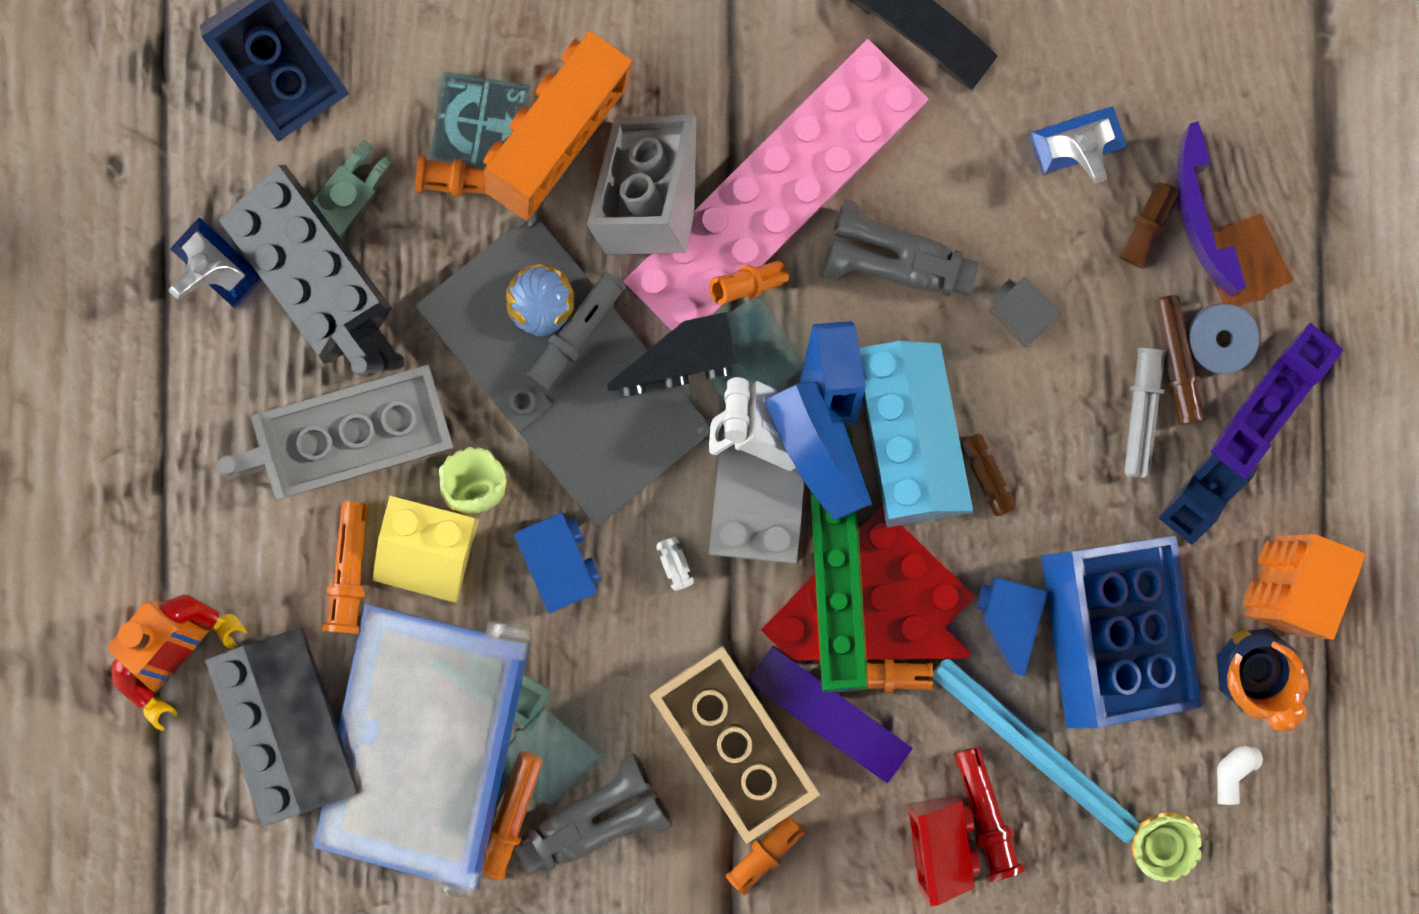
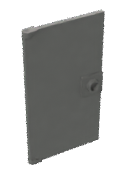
M534 212L528 222L523 219L518 221L511 229L418 302L415 308L594 525L598 527L705 438L710 437L711 424L704 419L678 386L664 389L662 381L645 384L647 393L621 398L620 390L608 391L607 384L648 351L612 306L577 351L580 356L574 363L570 361L551 385L549 391L543 390L526 376L527 372L533 368L548 348L547 340L550 336L536 337L526 333L523 329H519L515 322L511 320L507 311L506 289L512 278L520 270L536 264H546L562 271L567 276L568 282L574 291L573 313L594 287L593 283ZM593 307V309L590 311V313L587 315V317L585 318V320H586V319L589 317V315L592 313V311L594 310V307Z

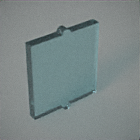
M543 706L523 728L515 730L516 736L509 742L504 769L512 774L517 756L522 751L537 754L542 759L543 764L533 793L551 807L572 785L577 786L579 784L578 778L600 755Z

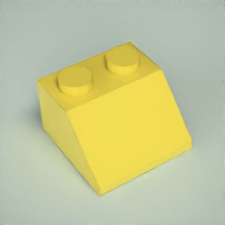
M390 496L378 537L372 581L457 603L479 519Z

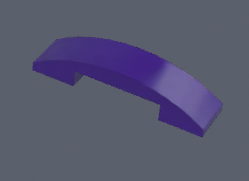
M1199 121L1189 124L1183 134L1179 147L1176 168V189L1179 191L1178 206L1187 237L1200 263L1215 283L1230 297L1241 294L1246 289V284L1235 246L1217 250L1196 177L1197 173L1204 172L1211 163Z
M1311 322L1307 324L1242 403L1218 437L1210 452L1241 478L1246 479L1272 446L1270 442L1311 388L1321 381L1344 349Z
M771 646L747 680L757 690L887 784L913 749L836 692L824 693L821 681L773 646Z

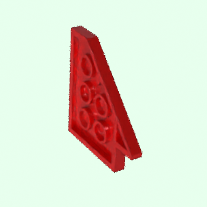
M881 505L858 528L867 660L968 658L971 653L945 627L975 596L902 525L887 528L883 506ZM815 573L760 629L790 660H820Z

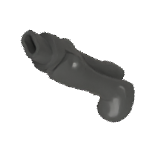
M848 199L843 200L836 218L833 236L881 246L898 253L899 257L897 259L885 257L833 239L824 260L821 277L836 280L847 272L856 271L878 276L913 289L937 292L941 291L944 286L943 294L950 295L951 291L970 295L979 262L962 258V251L957 250L952 255L951 249L932 239L874 222L864 215L857 203Z
M635 753L621 761L618 774L612 782L591 795L556 811L537 827L538 830L536 828L528 830L529 836L521 840L519 845L514 846L529 875L545 867L551 871L555 868V863L561 865L585 857L612 840L634 830L646 828L659 832L672 827V821L667 809L655 792L648 794L609 819L597 824L592 823V819L598 814L652 788L649 776Z

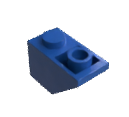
M852 321L813 324L799 383L818 382L832 423H857L866 387L856 326Z

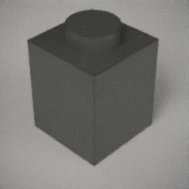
M1025 276L1017 284L1008 279L991 296L997 303L989 312L1024 348L1030 345L1061 315Z

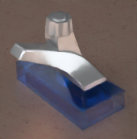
M200 217L170 248L172 252L187 264L182 275L169 289V292L178 300L202 286L209 285L236 309L263 281L252 265Z

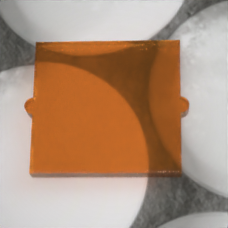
M1261 213L1233 226L1228 223L1223 226V231L1213 235L1217 250L1235 246L1246 284V289L1241 294L1230 297L1212 279L1223 304L1239 307L1254 299L1262 301L1265 299L1266 293L1293 281Z

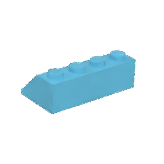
M895 341L859 348L866 385L863 405L887 528L973 513L941 344Z

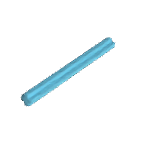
M944 659L937 665L933 671L934 680L1123 842L1128 843L1134 838L1136 830L1141 823L951 659Z

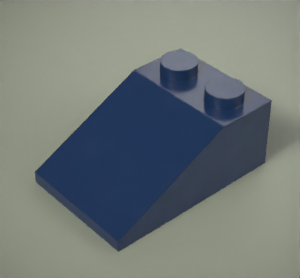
M236 0L200 24L201 37L278 142L349 95L348 90L288 0Z

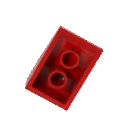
M959 796L907 803L918 888L930 907L939 906L974 889L973 876H980V863L977 849L969 850L967 833L974 832L971 806H963V800Z

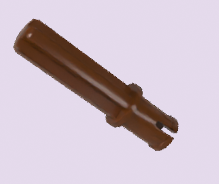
M1170 295L1158 298L1154 301V307L1163 349L1166 351L1165 359L1170 382L1166 384L1167 388H1172L1179 420L1178 425L1204 421L1206 417L1203 413L1197 385L1201 378L1195 375L1179 297L1177 295Z

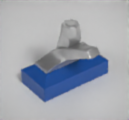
M1114 106L1031 132L1029 135L1042 175L1080 164L1094 183L1107 180L1103 156L1127 147Z

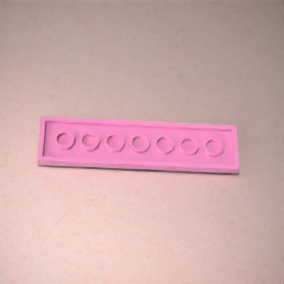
M867 39L694 210L686 253L650 254L623 283L671 331L683 321L714 315L724 304L719 305L718 302L712 300L709 293L710 280L717 276L737 272L744 265L749 264L754 267L764 265L929 99Z

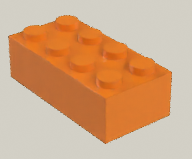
M590 30L582 41L575 38L569 44L561 57V60L564 62L563 66L556 75L549 72L544 77L535 92L539 96L530 109L524 106L519 110L509 126L513 132L504 144L497 141L483 160V163L487 165L483 172L485 176V193L526 222H528L628 88L633 60Z
M1317 534L1274 535L1273 541L1267 540L1259 555L1258 565L1263 567L1257 582L1251 581L1245 592L1242 604L1247 609L1244 616L1291 635L1334 640L1366 553Z

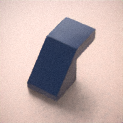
M1211 453L1199 465L1158 518L1189 544L1193 545L1218 520L1227 502L1254 477L1258 468L1255 467L1250 475L1243 479Z

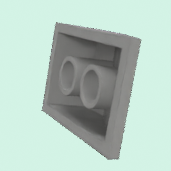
M694 115L614 118L587 222V227L605 254L686 253L694 218L697 119Z
M723 425L721 432V441L725 439V428ZM735 444L719 453L709 555L797 564L804 480L797 468L788 471L745 451L736 450Z

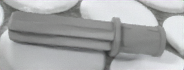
M1138 348L1135 384L1130 386L1129 389L1134 391L1124 472L1129 477L1148 478L1151 473L1159 396L1165 392V390L1161 389V380L1166 351Z

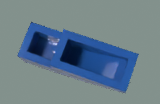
M818 382L796 384L764 400L774 427L789 457L807 486L834 520L841 519L872 505L844 423H832Z

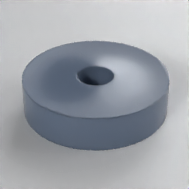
M1214 304L1202 309L1191 321L1187 332L1193 359L1203 368L1216 373H1232L1244 368L1254 358L1259 346V330L1255 320L1247 311L1231 304ZM1226 330L1230 335V341L1227 345L1221 347L1216 342V336L1220 331Z

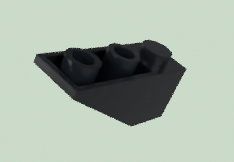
M724 312L683 321L607 384L608 391L620 390L621 398L647 393L645 384L662 381L663 388L667 389L689 384L688 375L705 372L706 380L732 375L731 367L741 364L730 313Z

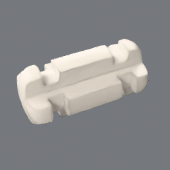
M671 537L660 541L656 548L657 551L661 550L663 556L660 559L668 579L671 578L673 581L671 588L674 591H678L691 586L694 580L693 577L689 578L687 573L690 569L683 550L678 549L677 543H680L676 537Z

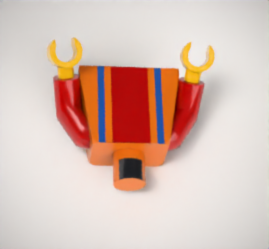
M185 594L167 601H147L128 622L120 627L118 634L108 645L107 650L116 657L112 662L111 679L113 685L137 708L144 707L143 713L145 718L156 729L164 731L165 728L158 722L159 716L166 711L171 712L176 718L178 714L162 697L153 698L154 693H158L211 631L210 629H215L224 646L231 649L236 648L237 644L229 634L237 630L247 634L238 617L233 614L219 617V611Z

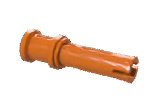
M419 154L415 177V193L422 194L424 190L450 192L451 197L456 198L463 196V192L488 195L485 193V176L483 175L485 169L466 166V162H462V159H455L453 163L427 160L426 155Z
M341 501L333 583H329V587H326V594L330 596L327 623L322 624V631L359 634L358 616L360 599L365 598L366 592L363 591L364 586H360L368 503Z

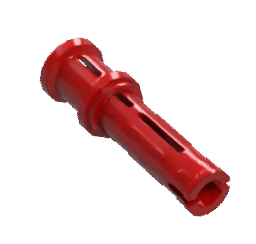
M977 746L953 754L979 833L976 834L975 842L978 847H982L989 869V873L986 875L988 882L1003 880L1025 872L1024 864L1018 863L1011 837L1014 836L1013 829L1009 825L1004 824L993 786L984 763L981 747Z

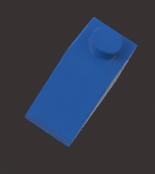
M992 577L990 585H982L976 609L983 610L981 621L1009 670L1014 674L1025 676L1047 591Z

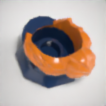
M1269 628L1248 631L1243 629L1232 635L1231 639L1216 655L1219 690L1245 711L1250 718L1267 719L1270 727L1278 731H1292L1296 729L1307 716V709L1303 702L1306 693L1309 691V679L1304 671L1303 663L1296 655L1295 649Z

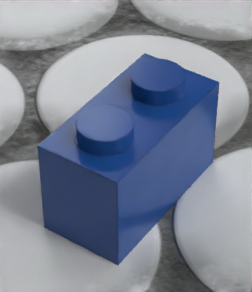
M561 512L513 533L548 614L598 593L595 584L601 582L602 579L593 558L590 557L584 560L578 544L585 540L575 517L567 520L565 514Z

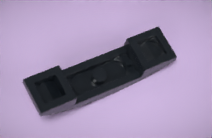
M849 0L868 15L870 12L936 60L938 62L937 66L971 92L998 57L978 36L933 0Z

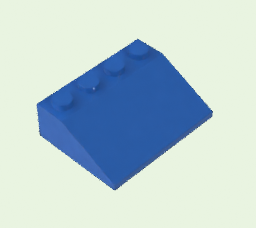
M1177 536L1041 555L1067 729L1101 728L1202 708Z

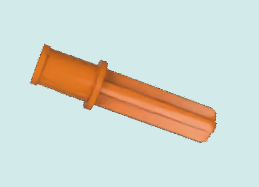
M522 751L517 756L495 824L491 826L490 839L481 873L486 877L497 880L505 878L514 846L519 845L522 838L519 835V831L543 764L542 759L537 754Z

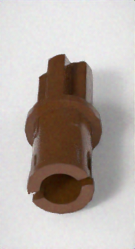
M1160 182L1155 185L1140 217L1135 216L1133 219L1136 225L1123 252L1119 255L1120 259L1130 265L1144 269L1145 263L1159 235L1164 236L1166 233L1163 227L1179 197L1177 189Z

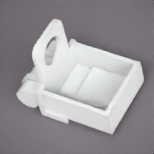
M735 377L727 381V390L724 393L726 410L714 417L711 422L710 454L718 455L735 444V449L738 451H745L788 471L795 469L796 467L774 427L764 401L776 395L777 390L758 381L749 385V382L744 378ZM723 424L725 428V439L723 441H719V430Z

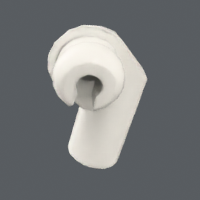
M1246 745L1236 747L1219 762L1217 766L1218 804H1240L1239 781L1251 771L1258 770L1261 767L1263 756L1259 749Z

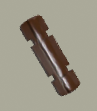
M975 434L963 440L961 448L966 458H970L972 461L970 466L984 495H989L991 499L988 503L994 515L1002 516L1014 510L1016 502L1011 492H1006L1004 488L1007 484L992 454L988 455L986 451L989 447L983 435Z

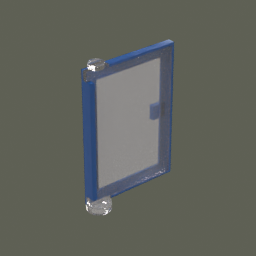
M371 604L364 605L338 728L360 793L322 806L314 848L442 882L440 892L446 895L466 897L467 889L472 891L478 890L528 657L531 629L505 622L488 621L486 632Z

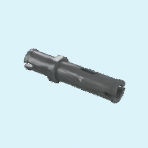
M605 271L557 336L553 334L547 340L548 348L533 368L527 372L526 376L543 390L549 391L551 385L570 361L574 363L580 356L577 351L601 322L620 294L626 290V286L615 276ZM593 307H594V310L592 311V313H591V314L589 315V317L585 320V318L587 317V315L590 313V311H591V310L593 309Z

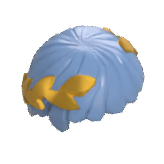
M546 264L528 266L520 270L512 278L506 289L508 314L511 320L515 322V325L526 333L536 337L550 336L559 332L572 316L574 310V291L568 282L567 276L552 266Z

